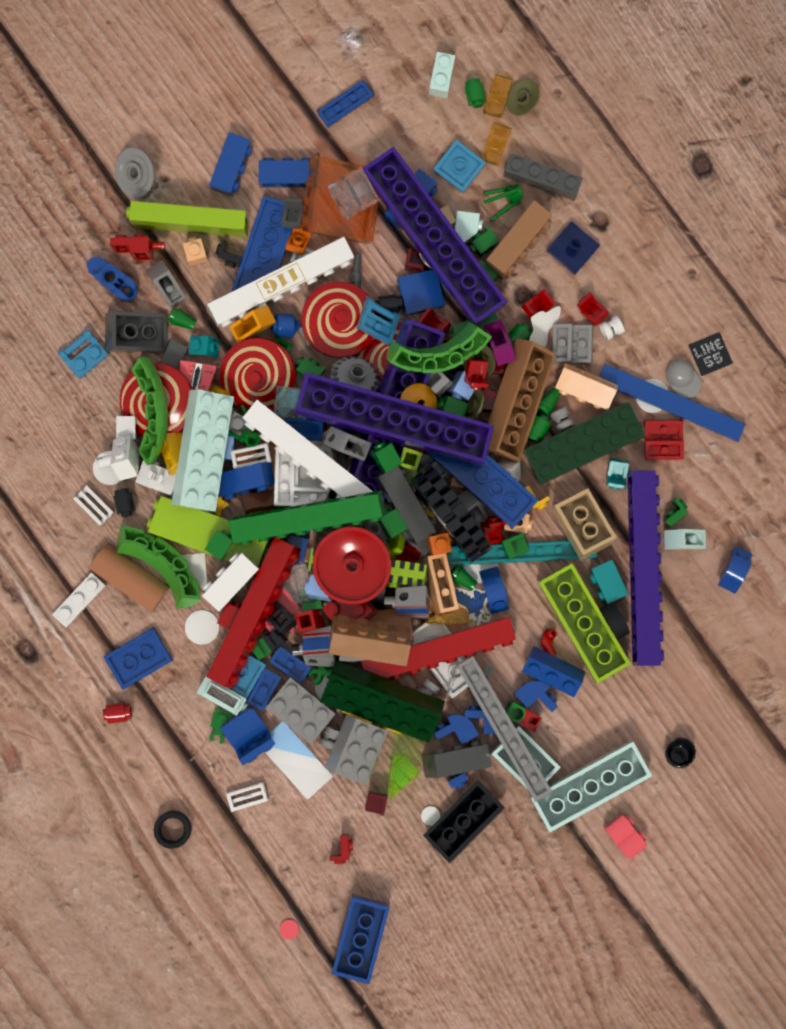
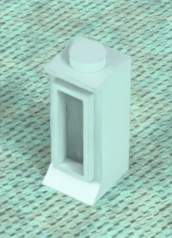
M205 677L196 692L236 716L245 711L249 705L246 703L248 698Z

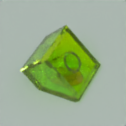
M398 753L391 760L388 791L390 799L420 774V770L405 753L403 755Z

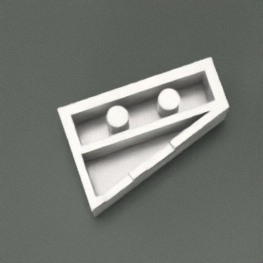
M244 552L240 555L236 553L229 560L231 565L227 569L223 567L216 574L218 579L214 583L210 581L202 589L205 591L202 597L218 611L229 602L260 568Z

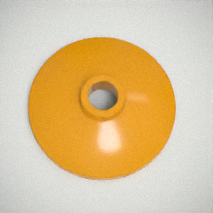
M412 384L405 388L400 396V399L417 404L419 400H422L424 406L434 409L437 406L435 393L425 384Z

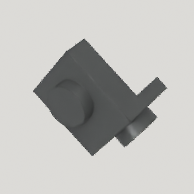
M296 197L284 198L285 208L281 221L282 227L301 229L305 212L303 200Z

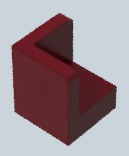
M409 247L405 270L418 273L424 272L425 264L421 260L419 252L412 251V248Z
M369 791L365 811L384 816L388 795Z

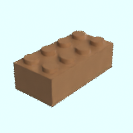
M535 200L486 259L485 264L498 273L497 278L501 281L505 277L508 279L511 277L517 262L519 264L523 262L527 256L528 249H533L538 243L539 235L541 233L544 235L550 228L552 214Z
M333 615L329 634V654L407 666L411 648L409 627L402 624L390 625L383 621L372 622L364 618L353 619L345 615Z

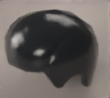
M681 737L669 743L665 751L667 762L672 767L681 769L688 767L694 761L696 755L694 744L689 739Z

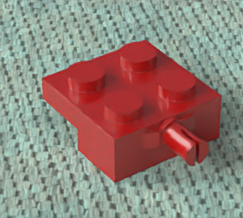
M135 234L134 237L115 235V238H110V246L115 253H130L134 260H154L153 249H165L164 241L153 242L144 234Z
M332 599V602H328L322 608L331 621L333 615H345L353 619L364 618L369 621L378 612L370 601L351 605Z

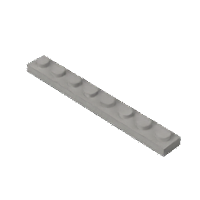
M474 656L457 665L535 802L553 793Z

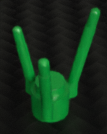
M518 184L483 193L484 195L504 192L484 200V204L504 197L508 202L511 201L509 205L490 219L491 222L513 206L519 204V199L523 198V193Z
M241 405L242 411L245 415L247 413V410L244 405ZM246 428L242 431L241 435L231 430L228 431L229 435L238 439L241 443L245 442L250 447H254L260 442L256 428L254 431Z

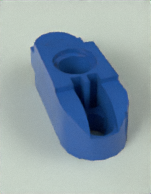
M101 257L89 259L87 262L88 272L119 300L131 302L137 297L138 287L126 274ZM109 274H115V279L112 282L106 281ZM130 288V293L124 294L123 290Z

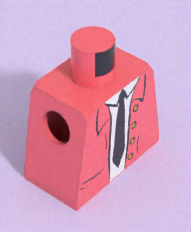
M180 360V371L188 378L193 390L210 391L218 372L217 366Z

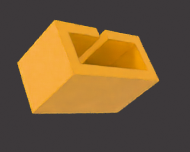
M267 305L252 310L229 327L237 343L245 339L254 338L275 324L276 321Z

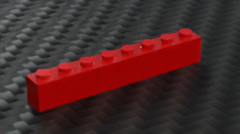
M277 537L274 538L206 676L207 678L227 688L233 689L240 680L239 675L248 664V657L257 645L259 634L264 631L265 622L268 616L273 613L274 604L277 598L281 596L285 582L291 576V569L294 563L299 560L300 548L277 539Z
M506 617L411 645L407 666L363 660L361 664L366 672L382 678L390 677L391 680L401 678L402 673L408 671L411 675L421 672L420 668L425 666L428 669L438 667L439 662L446 661L448 664L458 661L457 657L464 655L465 658L475 656L476 651L483 650L485 653L495 650L494 646L501 644L502 647L512 645L516 637L510 617Z

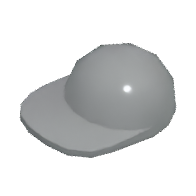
M675 360L668 365L666 379L677 395L684 398H692L700 392L701 380L689 362Z

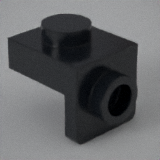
M223 240L222 244H218L216 249L218 260L225 263L224 265L229 268L235 269L236 266L240 267L242 257L226 252L228 243L226 240Z

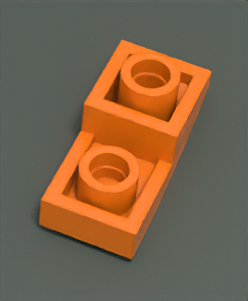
M303 216L301 229L292 230L285 250L304 255L316 221Z

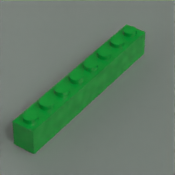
M382 490L235 516L228 520L233 543L240 542V545H246L251 543V540L258 539V542H263L273 536L280 539L287 537L290 533L302 535L307 533V530L319 532L325 530V527L330 526L336 529L343 527L346 523L359 525L363 523V520L369 519L370 522L382 520L381 517L387 512Z

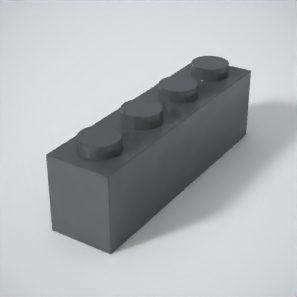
M510 154L503 175L505 178L573 201L576 199L583 179L582 177L514 154Z
M397 466L387 473L381 472L374 478L392 509H397L408 529L405 532L411 542L418 544L436 532L434 529L436 525L433 519L426 515V507L421 500L418 501L415 496L416 490L411 483L408 484L404 469Z

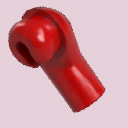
M551 628L543 632L540 643L545 652L554 656L557 652L552 643L557 636V632Z

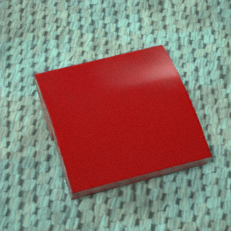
M644 420L645 460H684L683 420Z

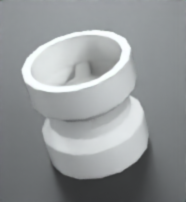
M618 316L612 317L608 322L604 321L599 324L601 333L607 341L613 339L614 335H620L625 332Z

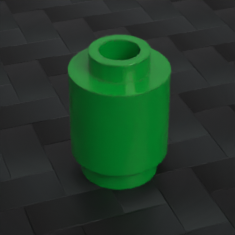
M479 78L467 80L464 89L468 105L473 106V108L484 106L487 99L483 83L480 82Z
M517 323L509 332L508 337L512 347L516 339L528 340L530 338L531 329L524 323L521 325Z
M542 414L535 416L528 439L535 443H540L551 426L550 419Z

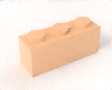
M565 363L555 388L563 395L570 394L575 396V399L580 402L586 403L587 401L593 404V407L596 409L608 410L618 385Z
M446 553L425 557L422 560L423 564H427V582L435 615L458 610L459 606Z

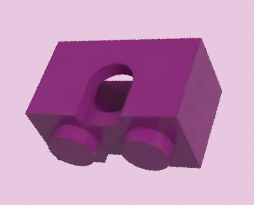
M502 320L484 325V331L492 336L488 344L493 351L497 366L515 361L513 347Z

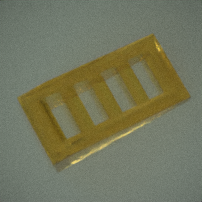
M467 609L445 613L425 620L426 624H470Z

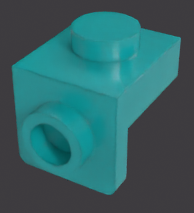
M190 336L188 355L218 358L220 340L210 336Z
M610 458L606 476L607 486L615 490L626 488L629 461Z

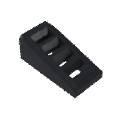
M276 600L274 609L278 607V610L273 615L268 616L267 619L281 634L286 635L297 624L296 618ZM283 613L284 615L277 621L276 619Z

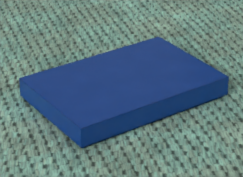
M154 627L103 656L122 690L173 661Z

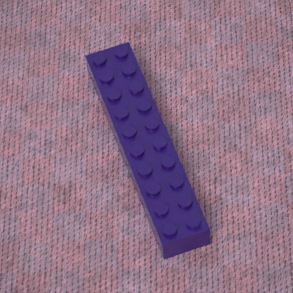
M394 146L362 168V175L472 324L478 326L506 306L507 300Z
M404 319L396 342L410 348H431L442 344L445 333L412 319ZM388 361L378 393L400 399L402 392L408 386L415 383L427 385L431 373L407 371ZM362 433L361 439L372 444L365 461L353 458L349 473L370 490L379 491L381 489L374 477L382 471H380L370 451L374 449L376 443L387 441L392 443L400 457L404 445Z
M305 372L303 375L293 414L478 466L485 463L494 425Z
M655 470L631 471L627 474L632 665L659 666L661 661H664V650H661L660 642H663L664 639L663 630H660V622H663V612L659 611V603H662V591H659V583H662V573L658 572V564H661V553L658 552L661 535L657 533V525H660V514H657L656 507L660 504L659 494H656V487L659 486V476L656 475Z

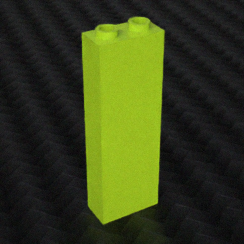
M131 201L130 207H127L126 217L129 218V222H131L135 229L247 238L249 219L246 211Z
M163 496L160 497V500H156L153 510H156L155 514L149 518L147 523L149 533L207 554L210 553L204 549L217 530L222 532L224 529L230 533L227 519L202 510L171 505L172 500ZM258 539L251 540V543L246 545H240V542L234 543L223 560L229 561L236 553L240 555L244 552L260 567L269 540L258 542Z

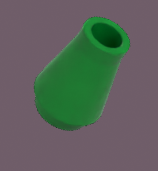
M173 307L167 320L171 322V325L193 330L197 320L193 319L182 309Z
M551 388L541 398L537 412L546 417L551 414L561 393L557 389Z
M456 565L451 571L453 583L470 591L476 587L478 582L462 566Z

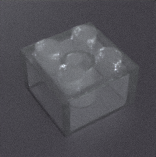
M362 167L344 175L327 186L331 197L335 199L341 215L346 220L380 201Z

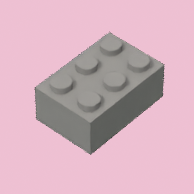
M292 677L288 679L266 707L310 744L314 742L336 714L326 704L320 703V699Z
M346 714L324 768L334 774L367 785L388 730Z

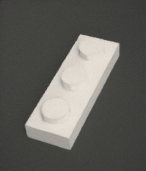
M91 572L52 615L64 627L68 628L107 585Z

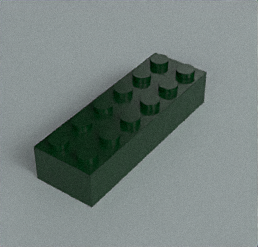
M627 402L525 449L523 453L538 485L541 486L645 437V434L630 402Z
M336 660L320 703L352 713L368 721L429 743L442 716L445 701Z

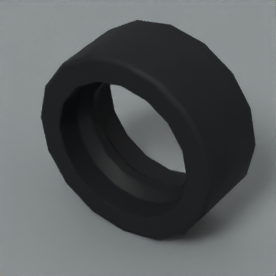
M613 602L599 608L617 640L630 634L622 614Z
M168 811L155 822L153 829L154 837L165 848H179L190 838L192 831L191 822L182 812ZM167 819H178L184 826L183 836L177 841H169L162 835V824Z

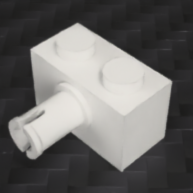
M132 435L114 439L111 454L96 458L97 468L101 470L112 466L119 481L138 476L140 454Z

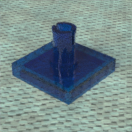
M571 221L546 251L576 275L600 245Z

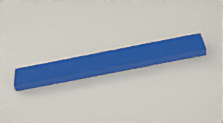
M607 364L604 365L599 376L618 385L617 391L736 442L739 441L746 425L743 422Z

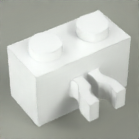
M143 461L135 483L173 496L176 474L169 475L167 467L166 469L159 467V462L147 465Z

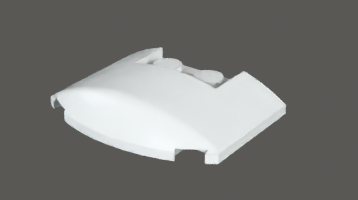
M322 433V442L310 441L333 459L331 448L324 445V433ZM276 450L274 506L290 507L323 501L327 498L329 491L321 486L322 481L319 478L312 479L305 473L307 471L305 467L301 465L298 468L290 461L292 458L290 455L285 453L283 456Z

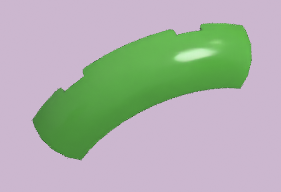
M468 322L458 335L439 346L417 349L392 341L387 352V360L407 371L422 373L442 372L463 364L472 355L479 353L492 336L471 322Z
M139 357L132 368V372L138 381L141 391L145 392L146 395L145 418L148 420V430L144 432L138 452L145 463L151 465L158 459L165 443L168 428V408L164 387L155 365L149 357Z
M121 525L117 538V553L138 558L156 569L168 583L174 596L176 608L191 607L201 600L198 583L189 570V564L174 547L160 537L155 538L144 533L145 531L142 529Z

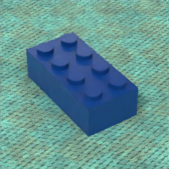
M352 894L332 969L333 975L370 984L390 904Z

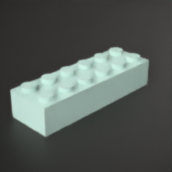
M200 389L189 391L171 505L216 512L234 400L233 396Z
M630 740L550 784L549 787L553 793L535 802L532 795L529 797L547 830L552 832L652 777L636 745Z

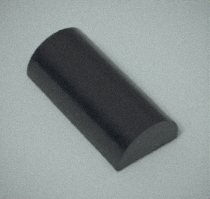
M477 781L423 836L451 864L505 807L480 781Z

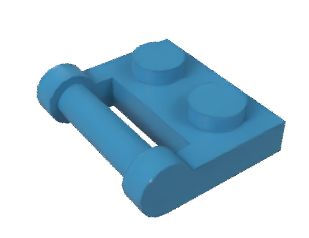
M367 297L363 303L364 308L356 328L389 345L393 340L401 315L397 312L389 311L375 303L374 299ZM371 310H374L377 313L388 318L390 323L378 317L377 315L371 313Z
M85 329L82 332L83 334L67 348L57 352L79 379L83 378L109 356L88 329ZM87 340L92 343L72 360L68 357Z

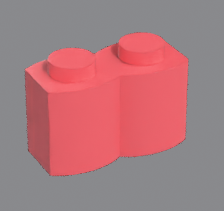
M620 814L606 825L604 830L630 860L648 846L645 843L647 838L640 830L636 832L633 828L635 823L628 815Z

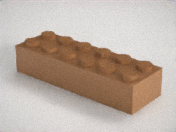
M516 339L513 346L516 360L507 364L487 424L494 425L488 452L503 459L520 462L556 354L533 341Z

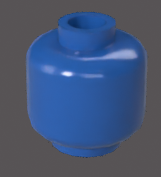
M276 314L274 317L276 323L270 326L271 333H274L277 338H293L296 331L299 330V320H296L293 314Z

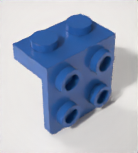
M252 707L221 726L222 733L235 749L242 765L254 761L258 755L268 752L275 745L271 732Z

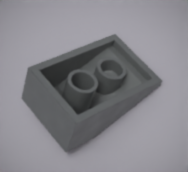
M124 311L105 313L106 352H165L167 347V314Z

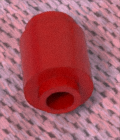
M125 702L106 705V709H103L104 721L107 720L108 724L127 722L129 719H132L131 705Z

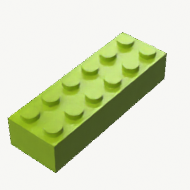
M573 563L537 583L595 683L598 684L631 665Z

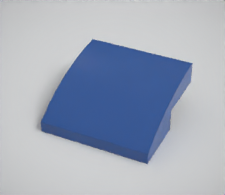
M433 270L397 278L405 315L422 313L428 308L437 309L445 306L440 282Z

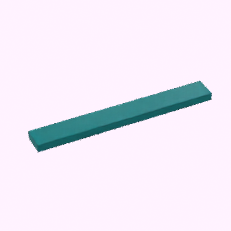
M569 540L527 542L529 552L508 560L502 544H491L492 549L473 563L469 562L457 546H451L452 552L446 553L449 566L579 559ZM595 553V554H593V555H591V556H589V557H587V558H585V559L597 558V553Z

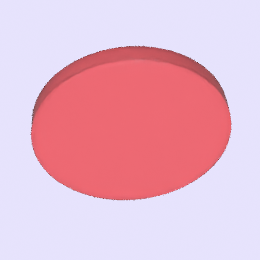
M285 920L281 923L279 931L283 938L293 939L297 936L299 927L295 921Z

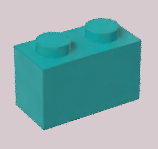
M613 560L590 569L591 574H588L592 584L597 585L599 590L597 595L601 602L609 604L628 595Z

